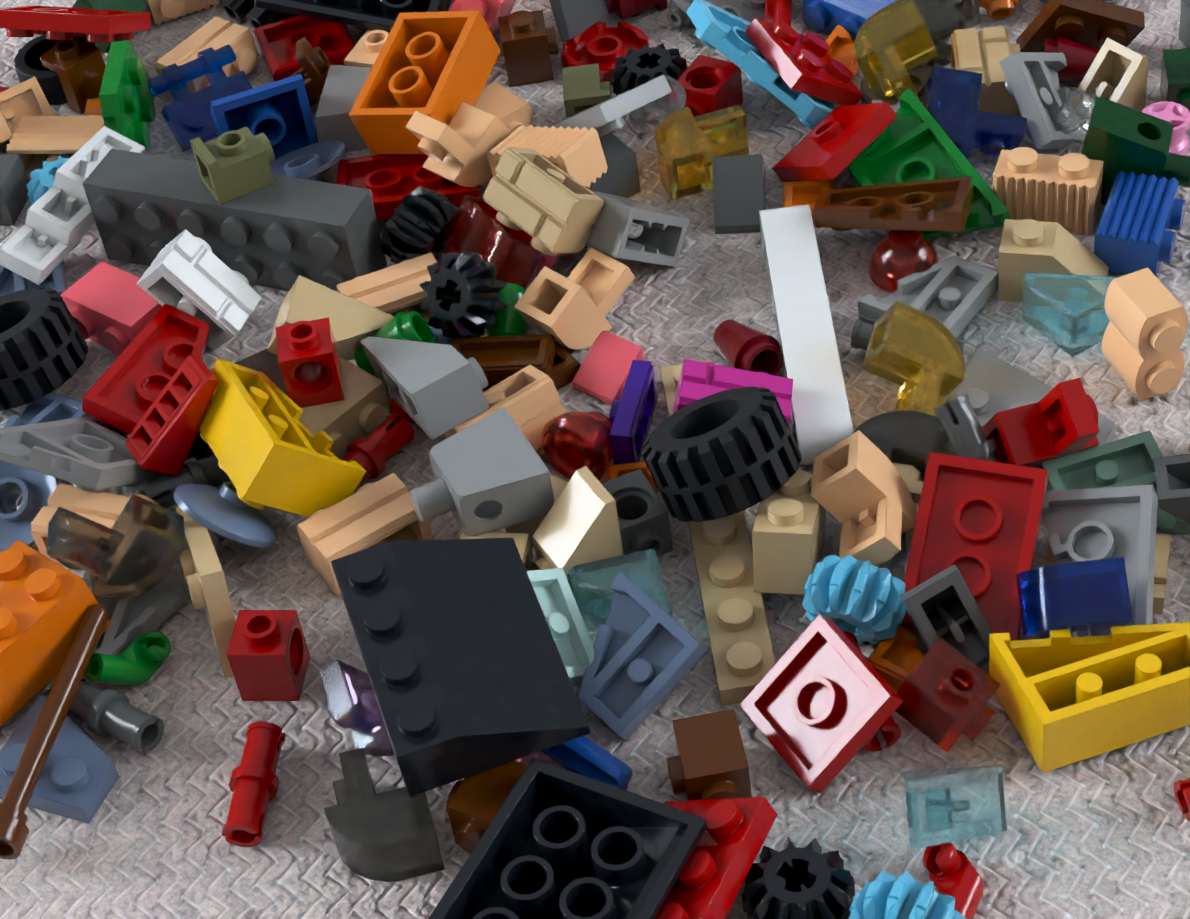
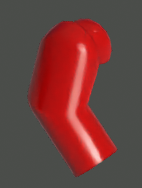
M940 840L930 844L922 857L923 866L928 870L929 879L933 881L940 894L955 897L954 910L959 911L966 919H973L984 890L981 876L962 851L956 850L955 846L949 841Z

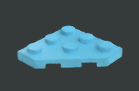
M694 0L686 11L696 28L695 35L700 41L711 48L717 49L746 73L747 78L753 84L763 90H768L794 111L798 119L809 129L812 130L836 106H840L792 90L744 33L751 22L704 0Z

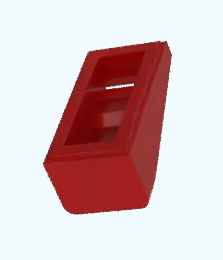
M189 354L129 435L125 446L141 468L172 475H178L181 472L219 383L200 356Z

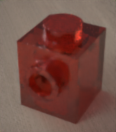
M940 638L905 678L896 692L904 702L895 712L948 753L962 735L973 742L996 712L987 706V703L1001 684Z

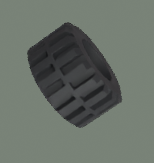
M52 288L25 289L0 297V411L31 403L51 393L70 379L87 358L88 346L60 293H57Z
M764 387L729 389L709 395L683 407L664 420L644 441L642 445L643 450L641 451L670 515L683 522H702L719 519L756 505L788 482L789 478L797 472L800 467L799 463L802 461V455L774 393Z

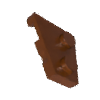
M1050 0L1017 38L1016 44L1020 45V52H1042L1045 39L1056 40L1060 36L1100 50L1108 37L1127 47L1145 28L1144 12L1101 0Z

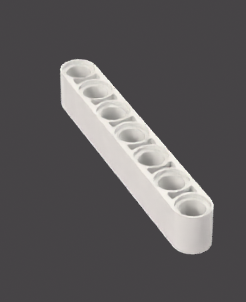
M808 204L759 210L763 254L778 343L783 354V373L785 378L793 379L791 421L794 439L802 455V461L799 463V466L814 464L816 456L853 434L851 414L810 205Z

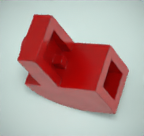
M1080 378L1058 383L1037 403L997 412L982 427L988 440L994 438L998 446L994 453L1000 463L1041 469L1043 462L1099 445L1096 437L1100 432L1097 425V407L1094 400L1085 393Z

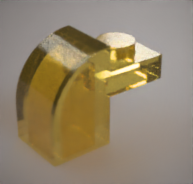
M897 0L878 10L864 22L854 41V54L870 90L880 86L886 98L895 95L899 102V97L902 93L911 89L919 99L907 71L939 54L928 27L913 0Z
M740 105L696 117L693 116L689 107L682 108L667 116L660 123L655 134L660 180L671 200L713 189L712 157L749 154L746 114Z
M896 301L874 323L862 369L901 386L889 431L909 440L926 424L932 425L937 420L938 414L935 413L934 408L943 405L944 398L964 381V357L955 337L941 322L899 301Z

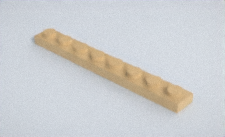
M713 359L703 360V361H699V362H711V363H713ZM683 363L660 367L668 417L673 414L674 399ZM744 510L719 519L688 522L721 706L741 703L776 664L761 592H754L753 551Z

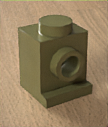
M599 64L562 68L566 118L612 98L610 81L601 82Z
M246 126L239 130L225 132L207 143H203L199 137L190 140L201 180L219 205L274 183L269 163L275 160V155L270 141L264 133L254 136Z

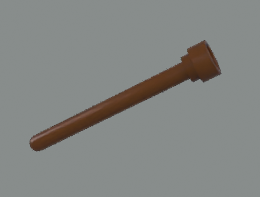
M93 604L87 608L0 804L1 859L18 858L29 835V829L26 826L28 818L24 812L108 621L109 612L102 604Z

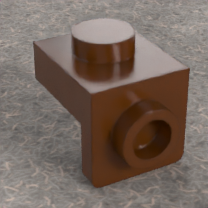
M74 37L73 40H60L51 50L40 56L43 67L58 73L71 110L83 114L87 99L99 98L106 67L100 48Z
M303 37L296 42V60L302 68L286 78L298 74L302 75L309 104L312 107L322 94L331 63L319 46L313 48L306 38Z

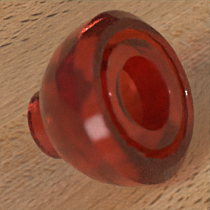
M891 230L888 237L883 239L873 252L870 260L869 276L876 286L893 293L898 290L897 280L913 273L927 271L933 264L940 262V259L933 245L921 236L919 231Z
M598 411L590 413L567 412L549 421L542 430L541 441L545 455L551 465L568 479H571L576 470L586 466L600 480L608 470L613 458V445L609 435L613 424L606 415Z

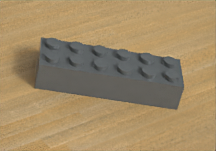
M111 149L83 182V187L107 258L111 260L151 266L150 264L165 245L186 229L193 236L206 241L210 245L212 253L231 270L240 272L248 279L249 284L290 291L300 275L337 291V284L388 267L385 254L382 253L381 235L370 189L272 174L274 183L219 205L202 182L196 162Z

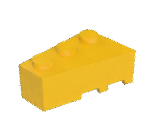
M218 358L211 372L219 383L199 430L201 432L200 437L210 446L217 457L218 466L228 475L235 486L238 498L256 509L263 510L269 506L309 518L317 510L327 509L353 495L366 470L356 461L350 460L346 462L338 459L330 451L334 440L325 431L318 430L316 436H314L299 421L304 411L264 373Z

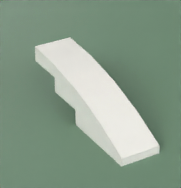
M106 126L99 130L56 171L53 186L28 209L25 224L0 247V265L40 285L95 223L83 182L111 149L144 154L145 147Z

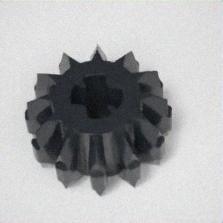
M644 44L643 49H627L626 56L615 59V69L611 79L613 93L619 95L664 74L672 92L636 109L638 116H643L647 112H653L658 116L659 111H675L673 85L688 68L686 59L680 56L679 49L672 48L666 50L664 44H659L656 47H648Z
M421 186L417 187L411 194L404 196L398 208H394V214L391 219L386 222L387 229L381 237L382 253L390 257V260L395 264L430 252L437 261L442 252L446 251L449 241L454 238L453 232L459 225V208L438 191L435 192Z
M450 252L442 255L441 263L427 266L431 281L419 284L427 292V299L418 307L425 311H431L428 325L434 327V329H442V335L450 339L462 337L470 339L484 336L485 329H492L498 326L499 322L495 310H502L508 307L499 299V292L508 285L502 280H495L499 266L492 262H485L484 256L476 252H464V254Z
M788 836L783 850L780 852L763 845L762 852L759 855L760 863L752 864L744 880L745 887L741 897L743 911L747 913V918L849 919L851 914L849 908L853 902L852 897L855 896V882L850 871L844 870V860L840 857L838 850L822 854V847L819 845L816 837L805 848L796 847V844Z

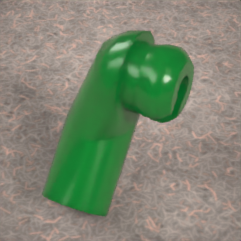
M149 631L147 634L136 637L118 656L94 653L86 669L87 678L89 681L127 687L141 686L154 675L163 664L164 659L169 656L171 652L170 641L162 632Z

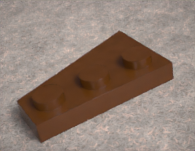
M972 177L822 190L813 207L816 227L831 228L835 231L884 229L964 232L974 196Z

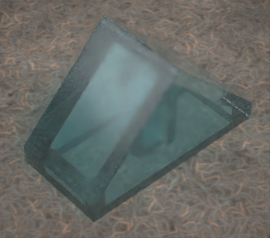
M1024 272L1023 320L1073 358L1103 340L1104 332L1110 322L1105 312V296L1111 281L1118 277Z
M655 549L575 565L567 573L568 583L581 616L594 622L606 625L615 591L611 589L614 577L620 571L673 618L672 607Z
M990 765L900 771L905 837L910 848H924L1007 831L1002 766Z

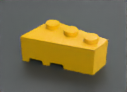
M1190 622L1110 627V635L1071 637L1070 629L1050 630L1049 639L1011 641L1010 633L989 634V683L1042 773L1190 725Z

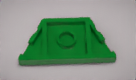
M129 40L111 42L99 93L105 126L144 146L145 149H149V124L154 122L156 118L154 104L155 85Z
M911 89L904 91L899 97L900 108L896 112L895 120L848 166L853 182L857 187L972 177L974 196L964 232L891 230L900 243L1004 226L1005 219H1010L1009 210Z

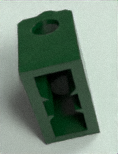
M1096 96L1081 154L1091 160L1104 161L1101 205H1106L1116 175L1122 170L1127 175L1134 172L1137 176L1144 173L1147 177H1150L1154 174L1158 179L1162 176L1168 180L1174 177L1179 182V186L1190 188V157L1169 152L1173 126L1170 122Z

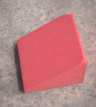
M603 330L595 339L572 381L573 387L612 405L614 399H621L632 361H645L642 348Z

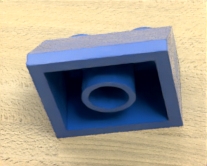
M301 74L210 102V117L216 138L225 132L239 130L247 126L254 136L260 133H264L273 148L275 159L301 147L319 142Z

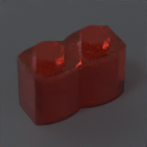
M464 195L442 243L441 248L445 255L450 252L464 254V252L479 253L484 256L485 262H492L499 266L495 280L514 283L526 289L542 255L540 251L530 244L533 237L524 230H514L500 223L496 219L498 211L486 203L484 198Z

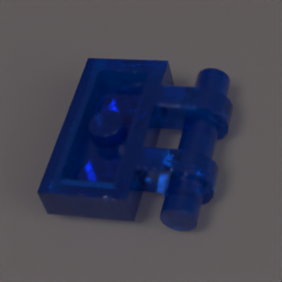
M229 44L216 50L211 47L197 53L198 58L181 66H177L175 63L161 69L162 74L147 80L148 87L154 97L170 91L175 102L164 106L161 113L183 152L192 148L190 140L199 137L204 143L216 137L210 117L211 101L253 89L244 71L228 78L224 73L222 67L236 61V55ZM206 75L211 85L191 94L186 83Z

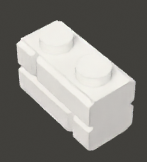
M186 229L165 245L150 264L151 266L137 282V285L162 307L166 303L210 324L207 346L213 351L240 331L248 319V315L253 312L262 298L250 287L248 279L243 274L231 270L212 253V249L206 241L193 236Z

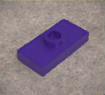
M632 361L621 399H614L612 402L609 418L611 431L609 435L613 465L637 463L640 461L641 451L643 450L642 445L647 438L658 401L654 365L651 364V361Z

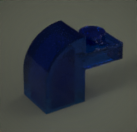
M934 66L926 83L923 105L966 159H968L973 147H978L981 152L994 156H999L1002 149L1012 150L1019 147L1025 137L1027 118L979 111L982 73Z
M1124 557L1057 564L1024 571L1016 575L1023 637L1040 635L1041 639H1049L1050 630L1070 629L1072 633L1109 629L1112 626H1125L1133 620Z

